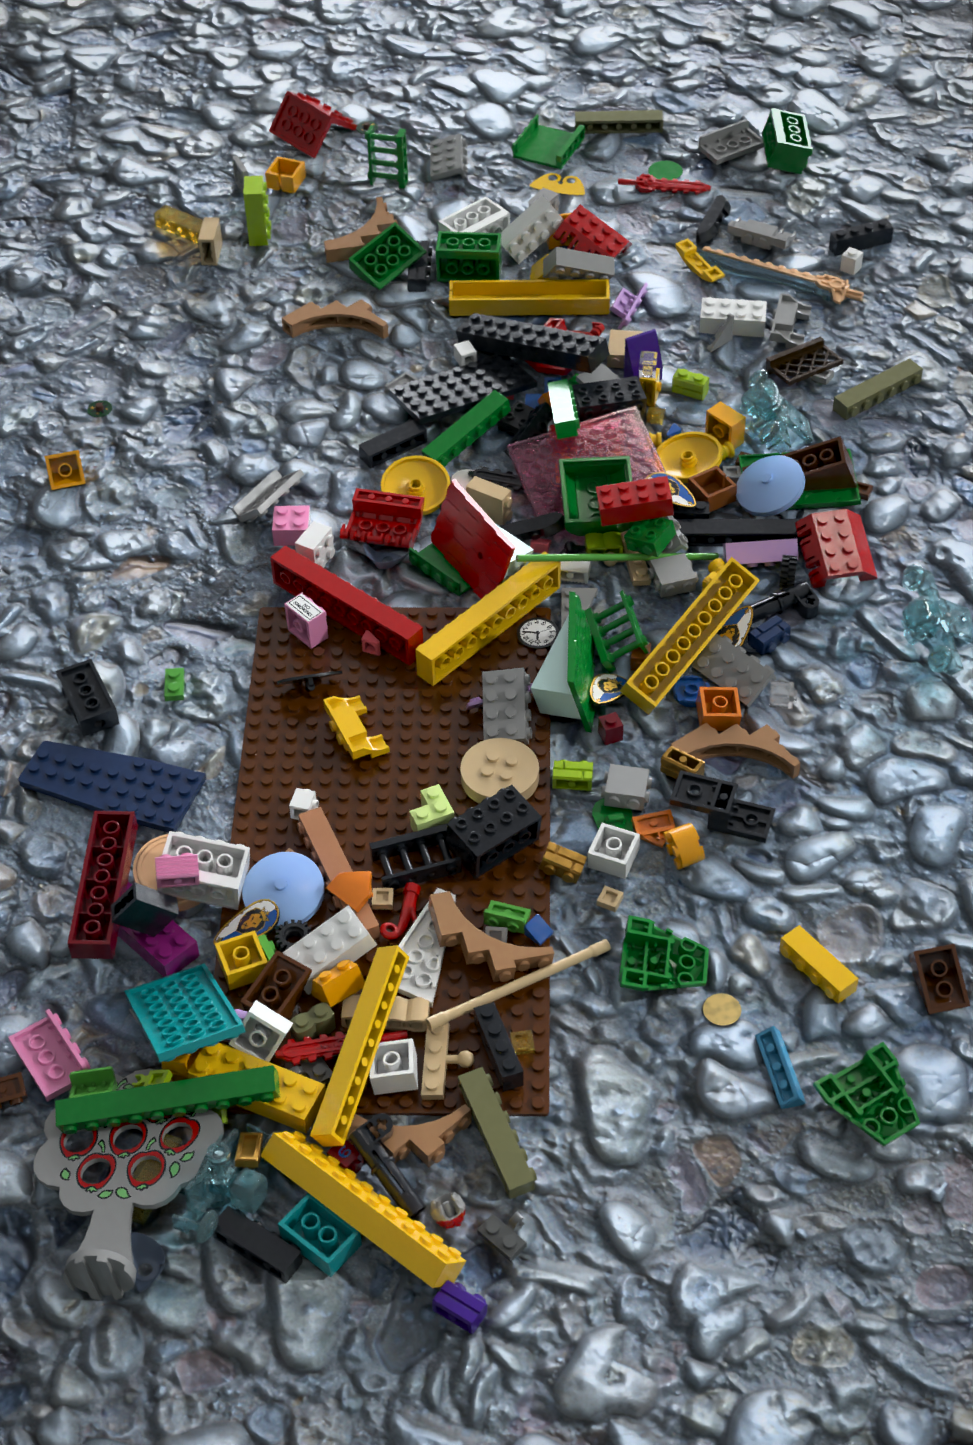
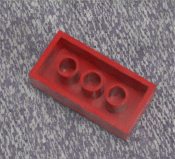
M667 476L596 487L602 526L674 515L673 500Z

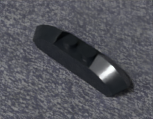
M723 195L716 197L697 229L696 244L698 246L713 239L719 233L720 224L730 214V203Z
M556 511L499 527L522 542L529 539L536 540L541 536L548 538L565 528L564 515Z

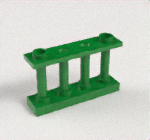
M370 125L368 131L365 132V140H367L368 178L370 179V185L374 184L376 178L397 180L399 188L405 189L408 183L406 129L400 128L397 134L387 135L374 133V126ZM374 139L392 141L396 143L397 147L375 146ZM375 152L393 154L397 156V161L376 159ZM376 165L395 167L398 169V173L377 172Z
M623 590L620 591L622 601L599 614L598 612L594 613L591 608L584 610L601 663L609 673L616 670L614 662H616L617 658L636 648L641 647L645 654L649 653L647 648L649 642L641 632L632 607L635 605L634 601ZM624 608L626 609V615L605 626L600 624L603 619ZM630 621L632 627L608 640L607 638L605 639L607 632ZM635 634L636 641L613 653L610 652L609 649H611L612 645Z

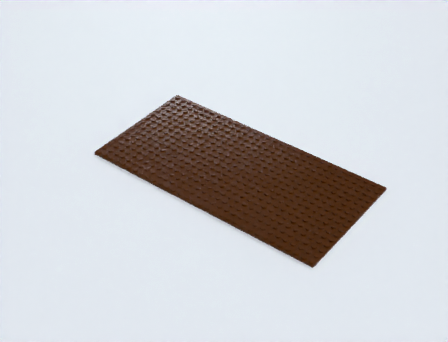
M285 607L260 608L230 844H242L250 848L249 871L258 861L266 856L285 852L288 848L312 860L310 854L312 851L310 848L307 849L303 838L305 836L304 834L300 835L297 828L299 820L292 819L290 816L289 805L296 788L309 789L316 792V800H319L318 807L322 808L352 871L372 872V891L373 888H382L381 877L386 875L381 861H372L369 843L413 832L410 825L409 811L422 807L420 790L439 784L454 811V817H459L470 807L477 806L479 803L472 800L462 787L460 766L466 752L477 743L484 741L483 706L467 710L466 705L472 698L480 697L483 699L482 672L524 668L526 674L530 675L531 683L534 682L551 649V645L545 648L528 647L519 641L517 629L522 622L530 618L540 617L551 620V609H532L445 678L432 686L417 675L416 660L409 666L381 648L380 656L363 652L362 637L329 616H326L328 638L311 649L288 630ZM470 607L391 608L405 615L413 622L420 624L423 627V642H426L433 634L438 633L445 625L451 623L458 615L463 614ZM333 671L343 672L340 675L313 680L315 689L311 692L305 690V682L277 685L276 681L303 675ZM531 694V703H528V709L531 710L532 720L529 721V727L532 729V738L529 739V744L526 746L534 752L538 759L539 783L535 792L527 801L542 816L539 840L476 879L461 863L462 872L418 883L421 891L416 903L417 917L428 903L430 894H434L436 889L440 888L456 895L455 904L463 916L484 933L486 926L489 925L484 924L483 913L485 909H488L491 900L531 909L528 922L538 914L550 927V875L538 869L550 841V715L540 713L533 694ZM360 695L363 705L367 708V713L358 717L367 731V737L382 734L383 740L389 746L390 752L371 758L370 754L353 760L349 751H346L343 745H339L336 732H332L329 725L331 719L324 708L323 700L332 696L351 698ZM439 845L427 848L432 863L444 861ZM419 850L408 853L413 869L425 866ZM449 850L452 859L456 858L455 855ZM400 855L388 858L393 874L405 871ZM326 887L320 908L314 916L306 921L312 931L340 911L339 907L335 908L332 901L333 895L327 892ZM404 887L394 891L393 910L372 909V897L369 898L368 903L379 924V929L386 922L398 925L404 898ZM241 896L238 910L222 907L220 929L236 914L246 908L243 896ZM411 918L407 928L400 937L389 940L380 934V938L374 939L377 945L354 961L358 965L364 981H366L377 948L399 945L413 925ZM274 929L266 937L268 941L272 940L277 950L275 941L276 929ZM507 931V943L535 948L550 947V937L539 946L523 933ZM292 936L288 938L286 941L289 943H296L299 940H301L302 937ZM460 944L452 947L446 946L433 1007H430L429 1017L439 1012L447 1011L541 968L515 971L514 979L506 982H493L487 961L480 964H466ZM216 954L214 979L234 1010L240 1009L245 1011L240 1001L253 983L230 990ZM550 976L493 1001L524 1071V1086L505 1092L502 1091L475 1026L473 1010L449 1021L448 1055H458L461 1051L468 1050L473 1053L475 1060L469 1068H463L459 1064H447L444 1100H422L421 1090L426 1031L413 1032L406 1030L407 1039L413 1038L417 1054L418 1089L374 1095L369 1072L355 1114L377 1115L384 1113L387 1115L447 1116L466 1104L458 1086V1076L483 1067L485 1074L489 1073L492 1078L493 1086L491 1087L493 1091L498 1092L500 1095L502 1110H506L509 1116H548ZM363 989L359 990L354 994L361 995ZM303 990L288 1020L290 1021L300 1013L308 1012L313 1006L323 1002L312 996V993L308 995ZM398 992L396 994V996H400L405 999H412ZM343 1000L330 1007L334 1012L336 1028L327 1035L328 1037L335 1036L336 1032H342L344 1035L347 1034L348 1028L342 1027L341 1023ZM290 1029L277 1050H280L284 1044H287L288 1039H292ZM384 1029L383 1034L397 1031ZM219 1042V1043H222V1044H224V1045H227V1046L232 1047V1046L229 1045V1043H227V1042ZM275 1053L270 1060V1063L287 1070L294 1066H299L293 1065L282 1058H276ZM339 1054L332 1055L330 1060H325L322 1057L332 1072ZM231 1105L227 1109V1114H256L237 1105Z

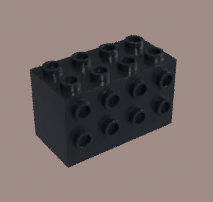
M638 376L572 385L579 422L621 419L622 428L620 430L647 427V397Z
M511 784L506 788H501L492 797L485 798L477 806L470 807L459 817L452 818L447 823L446 844L455 857L461 858L463 866L476 879L539 840L542 816Z

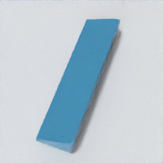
M772 1026L756 1034L755 1037L780 1108L786 1109L806 1104L781 1032L775 1026Z

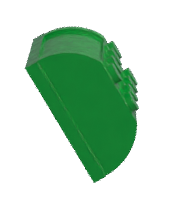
M630 456L559 459L564 525L569 533L576 536H585L589 533H622L632 527L636 521L602 526L596 494V487L632 481Z

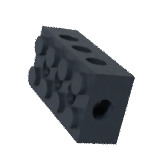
M92 659L56 671L59 687L83 737L120 724L116 707Z

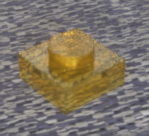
M649 407L647 423L663 425L666 409Z
M532 1030L510 1032L511 1043L516 1055L535 1053Z

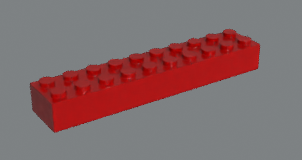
M284 546L270 557L274 584L294 596L302 593L306 597L311 598L316 605L326 611L327 616L361 637L366 630L370 631L380 641L381 649L409 666L416 660V648L424 643L423 627L420 624L396 612L390 606H386L378 599L366 594L363 590L354 587L348 581H344L336 574L324 569L321 565H317L309 558L297 553L294 549Z

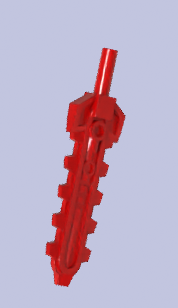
M642 174L636 180L618 178V185L636 186V189L641 193H650L655 191V189L661 192L669 190L672 193L683 191L684 194L694 192L695 195L711 191L710 185L701 183L699 180L690 182L687 179L684 181H679L675 178L667 180V178L663 177L662 179H656L648 174Z
M407 1031L384 1033L380 1043L407 1039ZM336 1032V1035L333 1037L320 1034L319 1039L312 1040L311 1037H304V1040L300 1042L288 1039L287 1044H284L280 1050L275 1052V1057L282 1058L293 1065H298L300 1060L305 1059L309 1063L316 1062L318 1057L330 1060L332 1055L340 1053L346 1035L342 1032Z

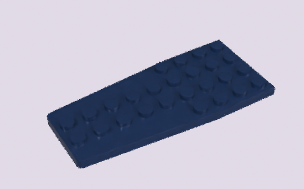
M43 741L19 776L18 781L21 787L92 811H134L137 825L169 833V831L176 832L206 780V773L145 758Z

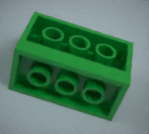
M771 108L762 130L767 167L802 174L803 169H806L808 157L812 155L813 147H811V139L807 128L808 122H806L805 115Z
M438 232L435 250L437 281L500 280L502 268L501 233Z

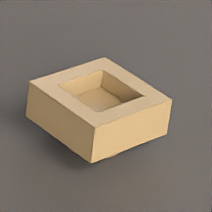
M604 886L597 899L596 906L616 912L624 897V892Z
M373 888L372 909L393 910V888Z

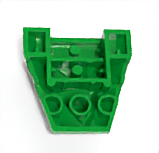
M628 916L621 949L618 977L620 987L648 991L706 986L709 948L687 937L681 939L673 935V931L668 928L664 931L654 926L655 922L650 919Z
M884 1042L866 1051L861 1060L836 1075L829 1073L813 1083L814 1088L825 1103L882 1146L888 1145L920 1124L912 1099L908 1097L905 1090V1080L901 1078L898 1071V1061Z

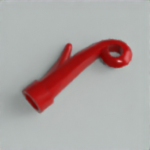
M413 882L405 884L398 925L386 922L380 926V934L385 939H397L404 933L410 918L413 923L417 919L416 903L421 891V887Z

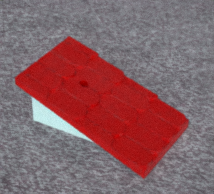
M451 480L447 488L445 500L442 502L440 514L436 519L435 528L431 533V542L474 589L473 592L482 599L486 594H489L498 585H501L511 575H514L529 563L516 562L517 554H532L534 549L496 525L457 480Z

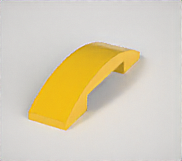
M688 238L675 243L679 255L697 276L708 282H714L725 277V274L716 265L711 267L696 252L697 247Z

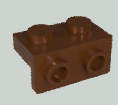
M22 1072L0 1077V1109L5 1104L10 1103L11 1106L24 1103L23 1099H27L28 1096Z

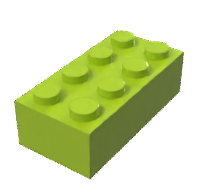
M263 175L244 176L243 197L249 246H268V239H271L270 208H268L269 200L268 195H266L267 182H264Z

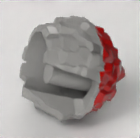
M455 1192L436 1197L431 1201L430 1206L432 1219L439 1226L446 1229L461 1226L466 1213L465 1202Z

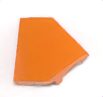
M671 809L634 816L631 819L634 831L640 834V839L661 848L666 843L664 832L676 828Z
M372 872L339 873L326 889L358 913L369 898L373 897L371 887Z

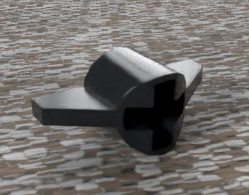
M567 541L564 549L559 554H578L585 551L586 548L582 545H576L572 541Z

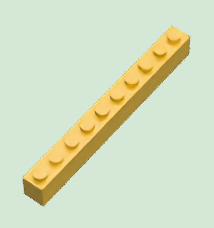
M398 945L378 947L310 1134L323 1147L344 1146L409 960V956Z

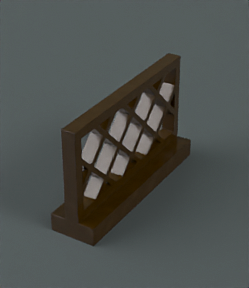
M820 336L766 358V372L769 375L774 373L790 386L813 375L842 365L844 360L824 345V339Z

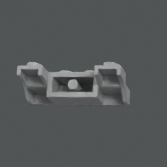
M738 217L735 221L731 220L727 229V233L742 237L741 242L768 250L772 246L785 249L796 238V232L793 234L784 232L783 228L778 232L777 226L751 219L747 222L741 220V217Z
M781 293L777 309L773 310L770 322V329H772L770 341L786 343V348L789 349L803 344L805 335L794 333L793 329L796 319L809 320L812 305L803 304L794 299L790 294Z

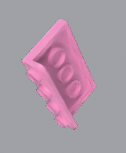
M50 1009L45 1011L47 1017L8 1037L11 1045L47 1102L71 1089L70 1072L91 1069L85 1057L81 1058L79 1055L81 1051L76 1042L71 1043V1036L67 1028L62 1029L60 1026L62 1022L57 1013L52 1014Z

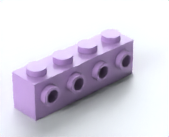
M797 539L724 543V562L726 564L733 557L740 564H747V567H758V563L764 562L765 566L776 565V562L782 561L783 555L797 556L798 560Z

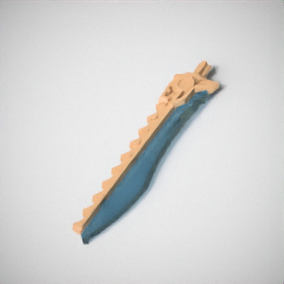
M708 246L696 251L707 263L713 266L716 265L719 269L737 276L783 284L820 296L826 301L832 299L837 304H841L846 298L858 301L863 300L864 293L849 289L850 284L847 279L842 280L839 277L827 274L814 276L809 272L802 273L794 268L787 269L782 265L775 266L771 262L763 263L759 259L752 260L747 256L740 257L735 253H724L723 250H713Z

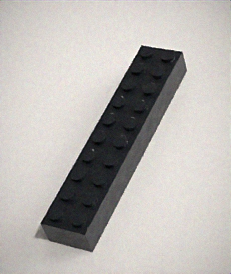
M473 313L455 331L459 343L469 340L477 351L586 373H592L610 355L607 341L604 337Z

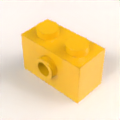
M643 366L639 381L647 397V406L655 407L662 387V382H659L660 368Z

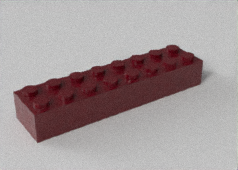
M94 811L67 943L71 958L114 959L120 925L112 923L111 905L127 889L138 829L134 811Z

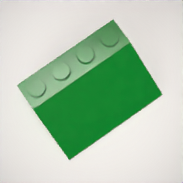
M394 222L348 258L349 269L361 280L381 290L424 256L427 251Z

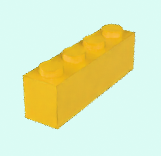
M800 925L781 937L779 948L781 954L785 958H789L799 971H803L813 984L818 985L828 998L833 999L839 1004L857 990L859 978Z

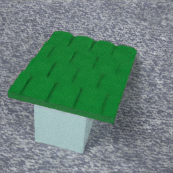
M569 591V615L531 686V691L540 713L581 719L585 731L592 733L595 710L589 693L595 671V663L593 662L595 642L592 634H590V626L586 622V615L582 609L581 600L575 592Z

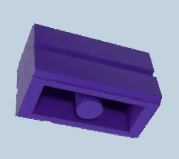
M449 1280L444 1283L432 1301L434 1312L470 1334L476 1331L488 1312L486 1300L481 1295H472L466 1291V1288L461 1283H452Z

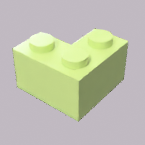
M439 784L420 790L422 807L409 811L410 825L413 832L446 824L454 818V811Z

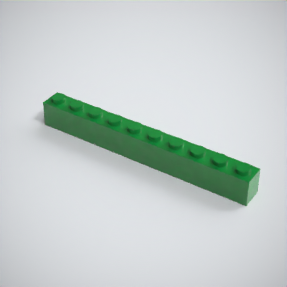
M274 1065L55 1100L56 1127L64 1134H75L77 1130L94 1131L102 1126L118 1127L121 1123L126 1122L137 1124L145 1119L161 1120L164 1119V1116L170 1115L181 1117L188 1112L194 1111L195 1113H205L208 1109L217 1108L224 1110L230 1108L231 1105L248 1106L256 1101L272 1102L275 1098H280L278 1071Z

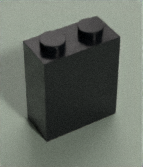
M134 883L111 905L112 923L155 937L179 915L177 897Z

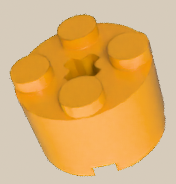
M692 823L683 824L664 832L665 840L669 843L666 844L667 852L670 856L674 855L675 859L673 861L677 870L705 859L703 846L699 844L698 840L700 838Z

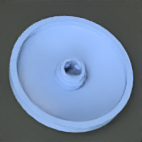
M780 455L768 456L752 463L744 470L736 484V497L740 506L747 513L761 517L773 516L787 510L797 502L805 487V476L800 465L792 458Z
M279 852L258 861L248 872L242 888L245 907L261 899H269L276 903L280 910V918L274 929H279L280 925L284 926L285 921H288V924H290L293 919L295 923L298 920H302V924L308 921L320 908L325 893L324 880L317 865L308 857L294 852Z

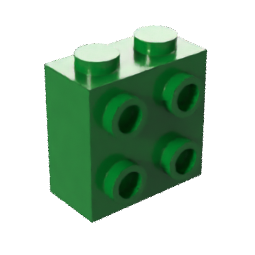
M661 517L640 520L632 525L624 535L628 550L658 557L676 535L673 520Z

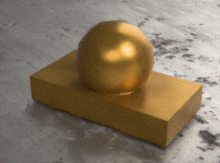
M240 1133L235 1156V1167H243L247 1170L258 1167L261 1160L260 1153L263 1133Z

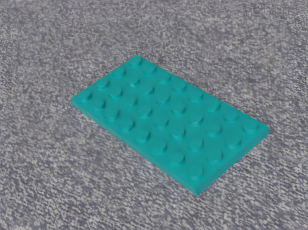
M205 963L124 991L159 1062L172 1061L179 1055L192 1054L199 1048L214 1046L219 1041L234 1039L246 1032L244 1024Z

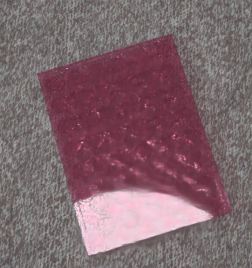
M637 406L579 423L580 429H577L578 436L557 439L555 430L507 445V451L535 517L556 511L564 515L559 459L630 456L632 481L644 480L653 473H666Z

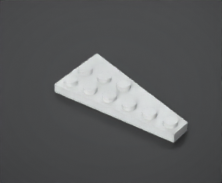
M437 888L434 894L447 891ZM451 893L454 902H456V895ZM427 903L398 945L409 956L398 993L409 998H424L429 1000L430 1007H433L446 946L440 947Z

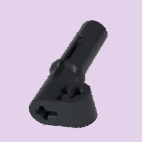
M802 582L779 593H771L770 597L749 605L753 609L752 624L776 613L782 614L785 609L792 606L801 617L813 619L817 615L819 599L806 582Z
M379 1113L353 1131L348 1139L371 1169V1175L378 1178L397 1206L408 1213V1217L413 1219L426 1208V1205L394 1163L395 1158L389 1156L381 1144L393 1135L394 1126L391 1117L387 1114ZM378 1124L386 1125V1130L379 1129ZM373 1127L375 1131H378L379 1138L376 1139L369 1128ZM375 1154L377 1155V1157L379 1158V1160L382 1162V1164L384 1165V1167H385V1168L388 1170V1172L391 1174V1176H392L393 1179L396 1181V1183L399 1185V1187L402 1189V1191H403L402 1194H401L400 1191L397 1189V1187H396L395 1184L392 1182V1180L389 1178V1176L386 1174V1172L383 1170V1168H382L381 1165L378 1163V1161L375 1159V1157H374Z

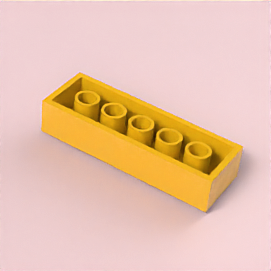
M222 1043L203 1047L187 1072L188 1078L191 1079L274 1065L279 1076L280 1098H275L272 1102L267 1103L256 1101L248 1106H237L306 1134L318 1115L326 1092L325 1084Z

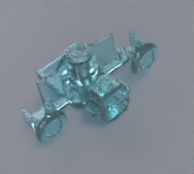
M759 369L750 376L747 383L749 390L741 398V411L743 414H749L754 418L745 425L747 434L752 439L759 437L761 443H766L768 450L773 448L780 455L791 448L787 426L807 444L812 442L813 437L808 419L779 394L777 384L770 378L767 379L768 372L765 369Z
M919 564L908 566L902 574V584L908 591L917 590L921 597L913 598L911 603L907 604L902 611L903 619L901 623L905 628L904 636L911 645L920 642L929 649L928 665L932 671L936 673L944 672L952 676L964 669L953 636L973 644V620L970 611L966 607L940 598L932 572L925 570Z
M248 1123L246 1125L247 1132L263 1133L261 1155L272 1134L277 1132L268 1134L262 1131L261 1128ZM236 1128L231 1131L223 1142H216L208 1147L207 1154L197 1174L186 1187L181 1188L179 1193L186 1197L187 1210L182 1216L172 1215L173 1228L186 1234L190 1230L197 1232V1241L199 1243L208 1241L215 1233L218 1225L217 1212L214 1209L206 1211L209 1206L217 1208L231 1202L233 1207L253 1215L267 1197L268 1183L265 1175L247 1167L242 1171L239 1170L241 1167H235V1156L239 1141V1133ZM260 1156L262 1164L269 1163Z

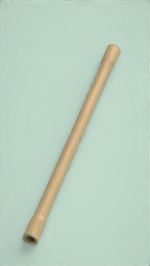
M607 939L601 940L584 950L447 1011L430 1016L425 1019L426 1027L430 1031L455 1018L473 1011L475 1007L496 1001L589 958L611 950L610 943Z

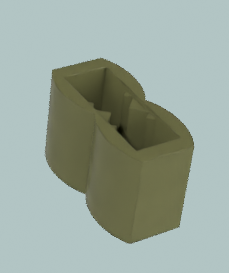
M327 1002L319 1003L308 1012L300 1013L290 1020L293 1023L290 1027L291 1037L296 1042L303 1041L304 1037H311L312 1040L317 1039V1037H320V1034L328 1035L336 1028L334 1012Z

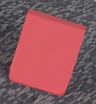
M541 538L531 540L530 547L534 549L533 552L543 553L545 551L548 553L551 540Z
M366 630L361 638L363 652L380 656V641L370 631Z

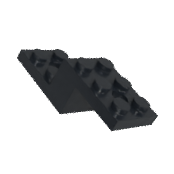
M680 770L670 798V805L707 813V829L762 843L767 841L776 808L738 800L737 783ZM697 790L699 791V793L692 794L690 793V791ZM748 819H753V820H755L756 822H755V823H749V822H747L746 820H748Z

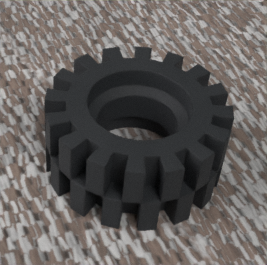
M783 555L779 587L791 588L794 586L797 556Z
M293 919L290 924H288V921H285L284 926L280 925L279 930L276 929L275 932L277 950L281 953L295 944L287 942L288 938L292 936L303 938L312 932L311 927L306 922L302 924V920H298L295 923Z

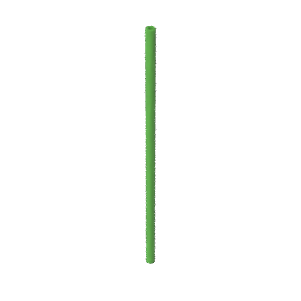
M643 553L517 554L516 562L650 561L683 553H661L658 557ZM685 553L688 560H715L719 558L718 553Z

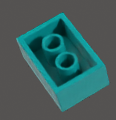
M309 1193L278 1223L279 1234L282 1239L288 1244L293 1243L297 1245L301 1250V1254L329 1277H332L362 1246L361 1233Z

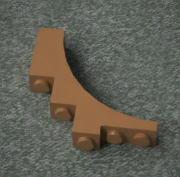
M376 197L377 205L375 212L364 226L346 236L324 241L327 263L348 260V258L391 224L397 223V220H394L393 214H389L387 211V204L383 202L382 197Z
M362 299L348 307L336 300L323 308L311 301L282 317L283 331L292 338L315 329L327 327H350L371 332L383 339L388 337V323L372 313V306Z
M705 723L671 744V746L694 756L696 759L704 760L721 756H739L768 763L782 770L792 779L799 776V760L797 757L792 756L783 745L779 744L780 735L768 724L749 735L737 723L718 734L715 728Z
M450 891L430 894L428 908L440 947H452L460 944L466 964H480L487 961L493 982H506L514 979L515 971H526L537 967L543 968L552 964L554 958L552 946L523 947L497 940L476 928L463 916L456 906Z
M464 1104L453 1113L435 1121L419 1125H393V1135L381 1145L389 1156L395 1158L394 1163L405 1159L410 1151H412L426 1166L430 1167L443 1159L445 1144L450 1143L459 1131L469 1127L472 1121L471 1109ZM357 1114L354 1115L346 1138L349 1143H351L348 1139L349 1135L368 1121ZM380 1123L378 1124V1128H381L384 1131L386 1130V1125L383 1126ZM373 1127L369 1128L375 1138H379L378 1131H375Z

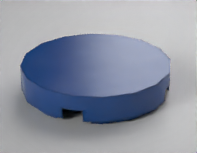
M683 676L673 686L674 699L683 706L697 707L696 699L699 687H710V685L699 676Z

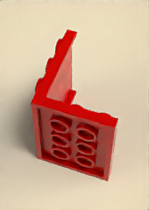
M287 91L269 132L312 158H316L332 123L354 131L357 125L353 123V119L343 116L341 112L337 110L332 111L331 106L325 103L323 105L320 104L321 101L315 97L312 98L300 92L296 94Z

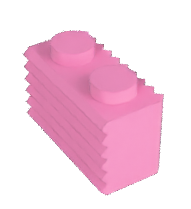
M183 853L180 856L164 854L155 858L157 888L199 885L197 854Z

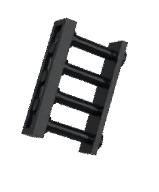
M447 823L369 843L372 861L380 860L386 875L381 877L382 888H393V891L405 887V884L408 882L418 884L462 872L461 858L456 857L452 859L446 844ZM439 845L444 861L432 863L427 848ZM419 850L425 866L413 869L408 853ZM400 855L405 871L393 874L388 858Z

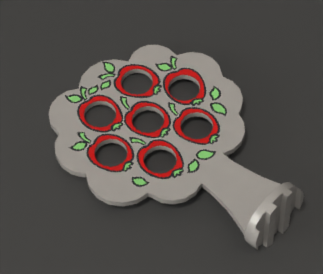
M155 1069L138 1070L124 1078L114 1073L117 1081L116 1091L134 1088L132 1083L138 1082L135 1078L136 1074L146 1076L150 1070ZM55 1108L50 1112L44 1126L47 1141L39 1148L34 1158V1172L42 1185L49 1189L59 1190V1198L65 1210L78 1216L92 1215L82 1244L78 1251L70 1255L66 1261L63 1279L72 1291L77 1287L88 1292L91 1299L101 1300L102 1295H112L114 1300L123 1298L124 1292L134 1288L137 1273L131 1247V1223L134 1206L141 1209H156L164 1206L177 1196L181 1188L197 1182L208 1171L211 1163V1152L220 1144L224 1135L223 1122L219 1115L211 1109H208L205 1113L188 1112L181 1117L170 1115L164 1116V1119L161 1120L145 1119L137 1124L126 1122L121 1123L118 1127L102 1126L97 1130L88 1131L94 1135L92 1144L87 1149L76 1153L65 1149L67 1140L73 1134L62 1133L56 1127ZM183 1126L192 1130V1137L185 1145L171 1148L164 1144L166 1134L175 1127ZM132 1128L143 1132V1138L136 1147L128 1150H121L115 1147V1140L121 1132ZM157 1160L162 1164L160 1173L150 1181L141 1182L133 1178L135 1167L143 1161ZM98 1162H105L111 1165V1172L104 1181L97 1184H87L82 1180L84 1171L90 1165Z

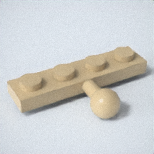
M627 531L620 533L623 544V554L639 553L627 549L626 542L624 539V535L627 533ZM603 561L607 566H614L618 562H626L633 586L651 584L646 561Z
M449 1022L431 1031L427 1028L421 1090L422 1100H444L447 1064H459L463 1068H469L474 1063V1055L468 1050L461 1051L458 1055H448Z

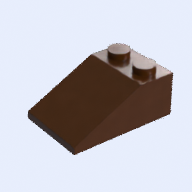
M955 943L914 951L908 955L912 973L928 1015L970 1006Z
M276 950L240 1001L244 1010L249 1012L255 1001H258L288 1020L297 1005L312 973V969Z

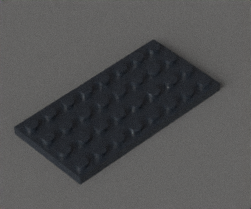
M496 355L483 358L480 361L470 362L467 365L455 367L448 371H441L438 374L426 376L419 380H413L403 385H397L389 389V395L421 425L473 408L494 390L508 397L536 388L537 380L510 357Z

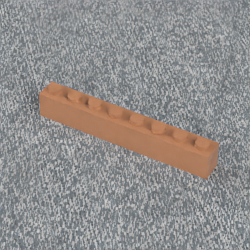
M318 807L298 814V831L300 835L304 834L305 836L303 838L307 849H311L312 852L310 854L313 862L318 863L322 877L326 880L325 887L339 873L353 872L322 808ZM335 895L332 896L335 908L339 907L341 911L348 906ZM367 901L358 913L355 910L353 912L374 940L380 938V929Z

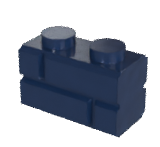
M775 615L750 631L747 643L751 648L756 649V652L761 656L767 652L771 653L781 643L785 644L788 642L791 627L785 621L783 622L779 616Z

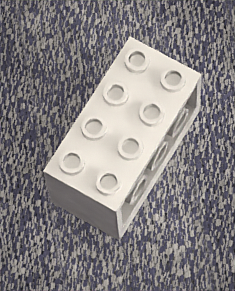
M484 197L439 220V231L501 233L510 225V213L489 198Z
M169 831L162 855L180 856L183 853L197 854L199 885L157 888V891L177 898L238 910L244 880L249 871L250 848L242 844L235 845L222 840L215 841L202 836H191L183 832Z

